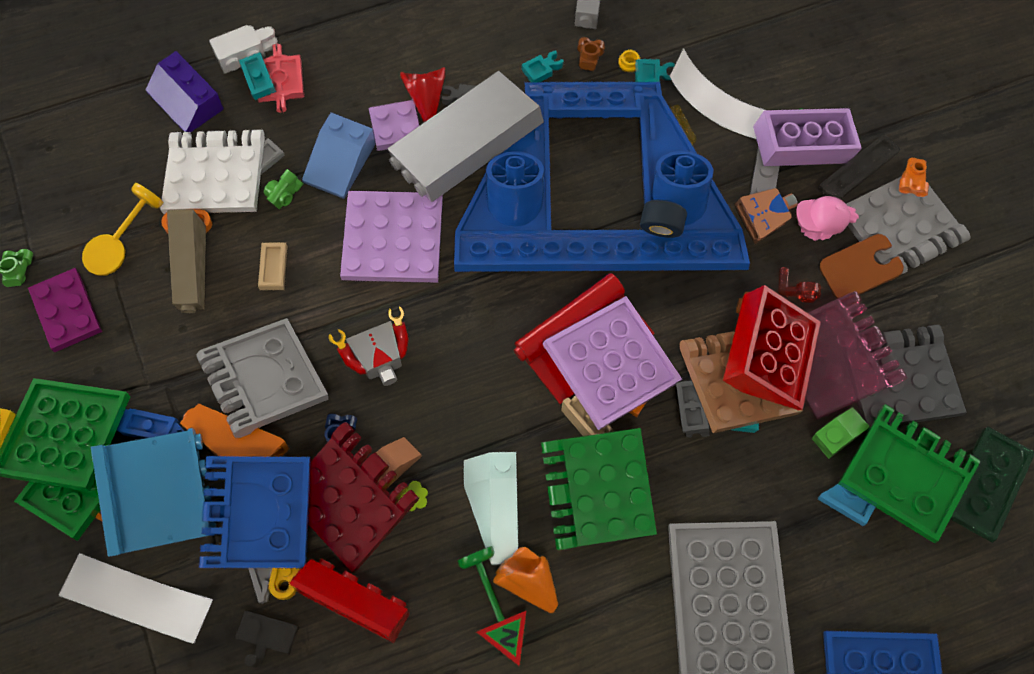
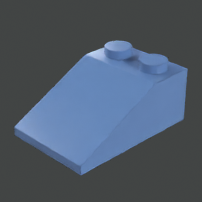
M330 113L319 132L302 182L345 199L376 144L373 129Z

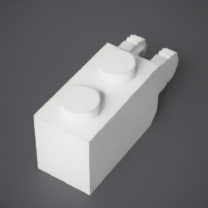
M249 25L209 40L224 74L240 68L239 60L260 52L262 57L265 58L264 52L272 50V45L276 44L277 46L278 42L277 38H275V31L271 27L255 31Z

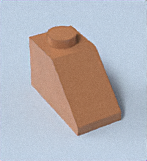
M405 437L383 446L376 452L389 466L378 482L388 472L393 470L397 474L392 482L394 483L422 457Z

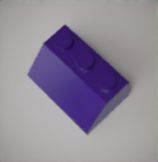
M177 51L157 63L146 92L184 132L191 133L224 110L217 92Z

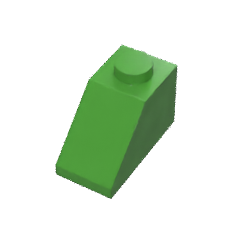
M852 407L815 433L812 440L830 459L869 429L870 426Z

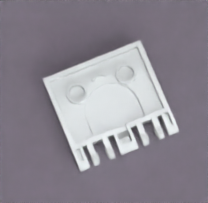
M243 130L242 146H237V133L235 131H229L228 137L225 131H208L207 137L204 132H198L196 137L197 147H192L190 132H184L183 135L181 132H171L168 140L169 154L162 201L164 203L160 207L163 214H166L167 210L202 209L207 213L257 212L265 141L264 131L252 130L250 133L249 130Z

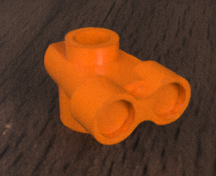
M910 158L908 160L906 170L900 179L899 192L904 194L913 193L918 197L928 195L929 183L926 182V160Z

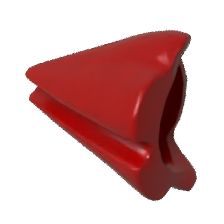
M445 67L425 74H406L400 72L405 88L411 96L423 122H426L437 114L445 79Z

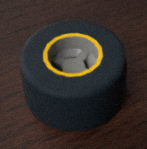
M651 200L644 205L640 226L645 232L665 238L679 237L684 231L687 212L686 209L676 203L664 200Z

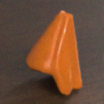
M526 547L519 548L500 565L493 582L549 613H553L558 606V601L548 560L544 556L539 557Z

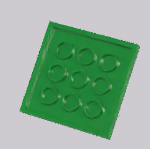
M33 378L1 445L0 477L90 492L96 480L91 447L99 445L108 446L111 444L131 396L125 391Z

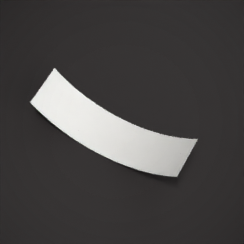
M683 49L670 75L678 91L694 108L712 121L731 131L756 139L753 126L765 110L741 102L717 88L698 71L686 54L685 49Z
M80 553L59 596L193 644L213 599L198 596L138 576Z

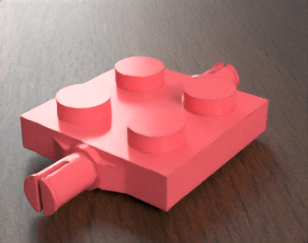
M273 44V56L264 59L276 92L258 99V102L276 101V111L282 113L281 108L283 112H286L285 100L304 97L302 62L300 55H282V45L277 44L276 47V44Z

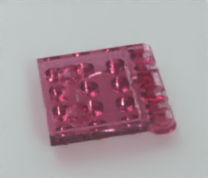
M857 291L808 312V314L821 322L805 396L817 420L888 387L900 384L908 378L902 368L893 371L900 366L898 360H892L882 366H878L876 361L887 357L892 350L887 346L872 353L870 352L884 345L886 340L878 326L859 333V331L874 324L872 317H867L853 323L851 318L862 314L867 309L865 304H860L862 299Z

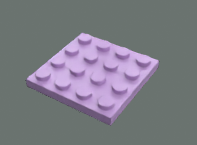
M348 191L340 273L341 280L438 283L443 195L431 202L426 196L421 197L416 192Z
M627 296L543 342V346L598 430L682 380Z

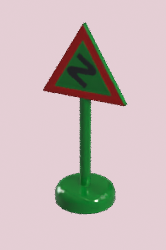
M490 546L459 559L457 562L461 569H467L476 565L498 620V623L476 632L520 666L527 610L504 619L482 562L494 556L493 547Z

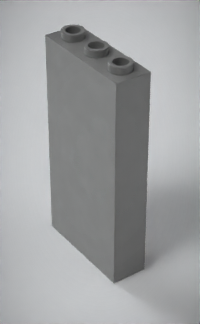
M497 71L387 148L391 155L389 161L396 171L399 169L402 171L404 179L409 184L412 182L415 184L414 187L421 197L426 196L433 202L495 156L544 123L540 106L500 71Z

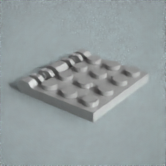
M901 176L847 203V206L855 208V213L859 216L855 223L848 224V227L860 242L876 234L885 235L892 244V248L876 252L874 259L877 263L885 265L891 259L899 256L904 266L902 272L904 274L908 270L906 262L910 267L916 268L920 263L923 264L937 257L938 254L945 253L947 250L945 243L950 248H954L958 244L968 241L970 233L964 225L956 221L930 186L928 195L925 197H918L913 193L904 194L899 192Z
M287 318L204 348L196 354L204 373L210 374L215 372L209 375L207 380L212 385L211 388L218 403L221 404L220 407L223 413L236 411L226 419L228 424L231 425L230 429L235 438L249 435L256 428L328 400V393Z

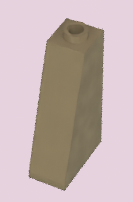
M193 209L167 210L172 304L181 310L182 313H196V310L204 309L206 225Z

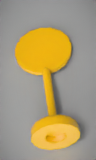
M138 183L132 186V193L140 201L113 236L106 234L93 238L86 244L83 250L82 261L84 267L90 273L98 276L109 275L122 265L125 259V248L119 240L120 236L145 203L155 209L163 205L164 202L158 196Z

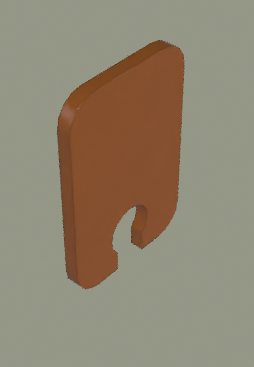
M873 235L821 261L820 271L838 300L847 301L902 274L904 266L899 256L891 259L885 265L877 263L874 259L876 252L892 248V244L885 235Z

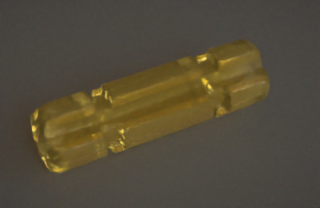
M679 105L671 106L672 113L692 145L695 144L697 138L694 132L690 131L692 128L685 115L681 114L683 112Z

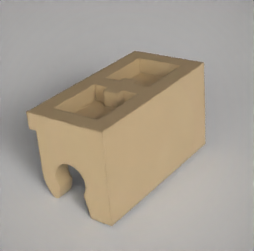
M576 395L571 400L566 398L562 402L561 411L582 436L613 432L610 425L598 430Z

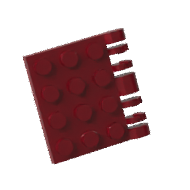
M344 422L334 431L332 438L310 462L308 525L349 570L354 572L360 568L418 502L419 497L412 490L406 492L409 486L405 482L399 484L390 494L386 489L395 480L397 474L392 470L378 482L388 470V464L377 453H373L368 457L372 451L368 444L360 448L353 455L351 451L359 443L361 436L358 433H354V429L347 422Z

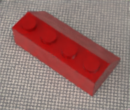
M310 559L291 579L289 585L299 594L392 643H395L410 614L408 609L405 608L407 603L394 596L390 600L381 596L382 590L369 583L366 587L358 584L356 576L346 571L342 575L333 571L335 566L323 559H320L319 562Z

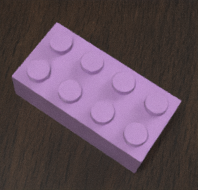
M850 108L765 110L753 126L764 166L849 163L862 149Z

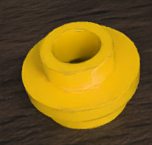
M626 50L620 55L618 64L622 70L633 72L635 71L636 60L640 59L636 51Z

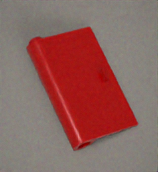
M609 273L515 342L516 348L514 352L520 361L523 362L525 360L560 405L566 398H570L575 393L543 346V342L625 297L624 287L612 273ZM641 317V319L643 320V322L645 323V325L648 327V329L650 330V332L652 333V335H654L655 333L652 331V329L648 326V324H647V323L644 321V319Z

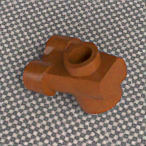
M586 37L580 38L577 47L580 52L579 67L594 71L599 56L604 53L605 43L601 40L591 41Z

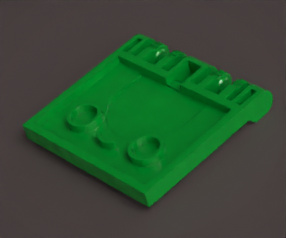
M884 404L838 484L926 539L936 543L944 532L980 460L970 454L964 460L962 466L959 467L966 455V451L959 449L950 462L944 458L950 449L951 443L944 440L935 453L934 449L940 440L939 435L922 427L913 440L911 437L918 423L915 421L909 423L903 434L897 430V427L902 422L904 415L897 412L888 425L887 422L894 409Z
M641 428L541 442L542 453L563 450V455L543 458L544 464L565 462L566 471H555L546 474V480L567 478V483L547 486L550 505L571 503V508L551 511L552 517L573 516L574 524L558 525L553 528L554 534L575 531V535L555 538L557 550L657 534Z

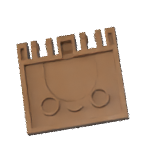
M734 331L717 334L716 336H707L706 344L700 337L680 342L681 354L713 433L798 415L803 411L742 393L723 381Z

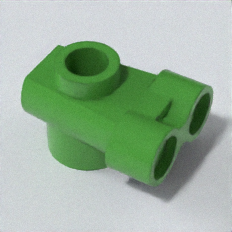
M288 169L282 174L279 182L272 180L264 189V195L267 197V200L278 209L289 205L293 199L292 195L303 186V183Z
M21 249L18 252H3L2 260L0 261V273L3 275L2 284L4 286L22 285L26 280L25 272L27 266L32 262V251Z

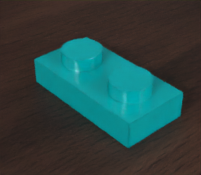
M260 52L239 60L254 100L276 92Z

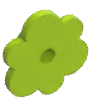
M412 481L406 492L412 490L419 497V500L410 511H414L416 508L423 509L427 505L425 497L428 495V491L426 488H422L420 482Z

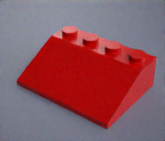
M766 285L744 294L723 381L742 393L796 410H802L821 322Z

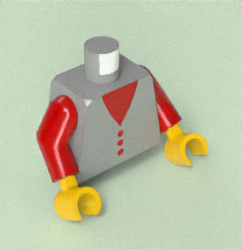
M400 306L401 314L399 317H393L391 309L388 311L390 319L394 321L393 325L389 321L347 339L345 333L337 329L341 334V339L337 342L329 334L330 342L338 346L337 351L347 367L360 375L366 374L369 379L380 376L384 386L391 385L397 381L394 370L402 366L401 359L406 356L409 338L405 322L401 320L404 312Z

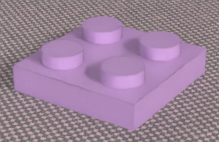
M413 100L369 108L377 151L386 150L419 127Z

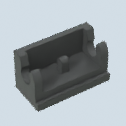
M692 380L676 382L683 433H686L688 438H691L692 434L700 433L702 437L710 436L708 420Z

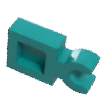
M552 51L545 59L539 55L523 63L522 71L530 82H541L551 77L553 70L561 69L564 60L553 61L557 58V51Z
M637 59L635 82H660V77L665 81H669L671 78L666 73V69L675 67V64L669 62L660 66V59Z

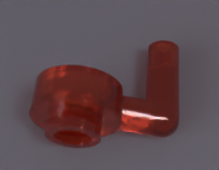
M782 267L779 270V295L796 296L804 303L815 302L816 299L821 297L820 284L801 282L796 286L789 287V268Z

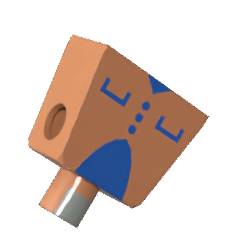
M773 188L743 196L734 205L754 244H757L792 218L789 210L797 207L798 203L792 193L781 197L778 189Z

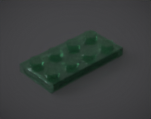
M987 426L982 430L971 453L972 456L980 460V463L950 519L992 543L999 536L1034 458V451Z

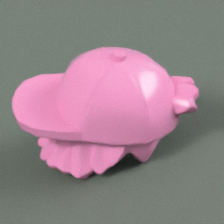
M832 196L801 201L796 209L798 225L801 226L800 231L804 233V236L814 241L818 239L823 241L826 238L829 239L832 235L841 233L849 223H855L859 216L855 213V208L847 206L842 200Z

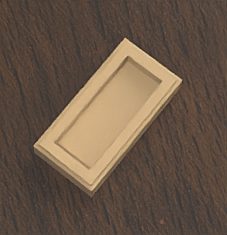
M262 243L258 281L260 290H284L287 259L286 243Z

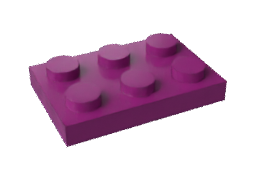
M76 268L28 287L52 351L57 352L103 332Z

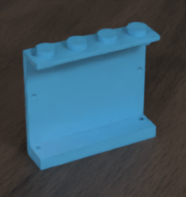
M190 428L188 431L114 445L91 447L108 557L204 537L205 535L201 534L202 528H216V522H202L203 502H212V496H204V490L210 487H205L203 476H205L207 468H205V459L200 460L199 450L203 449V443L200 433L196 434L195 429Z

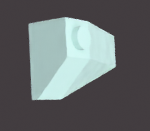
M492 452L464 460V488L485 548L493 547L494 556L489 559L491 565H501L518 550L516 452Z

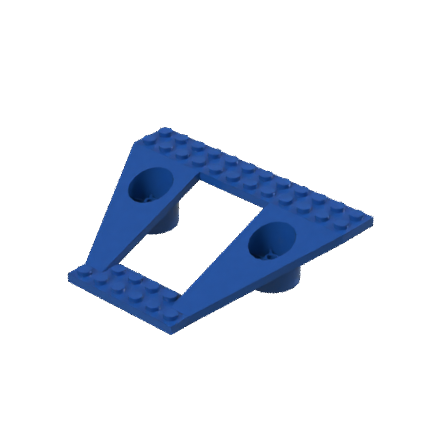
M525 82V94L540 106L544 123L495 156L488 163L486 173L455 230V272L748 270L750 265L743 230L712 179L713 167L706 158L696 153L663 98L660 82ZM549 117H639L644 205L651 200H664L682 206L687 212L683 234L675 238H665L652 235L644 230H551Z

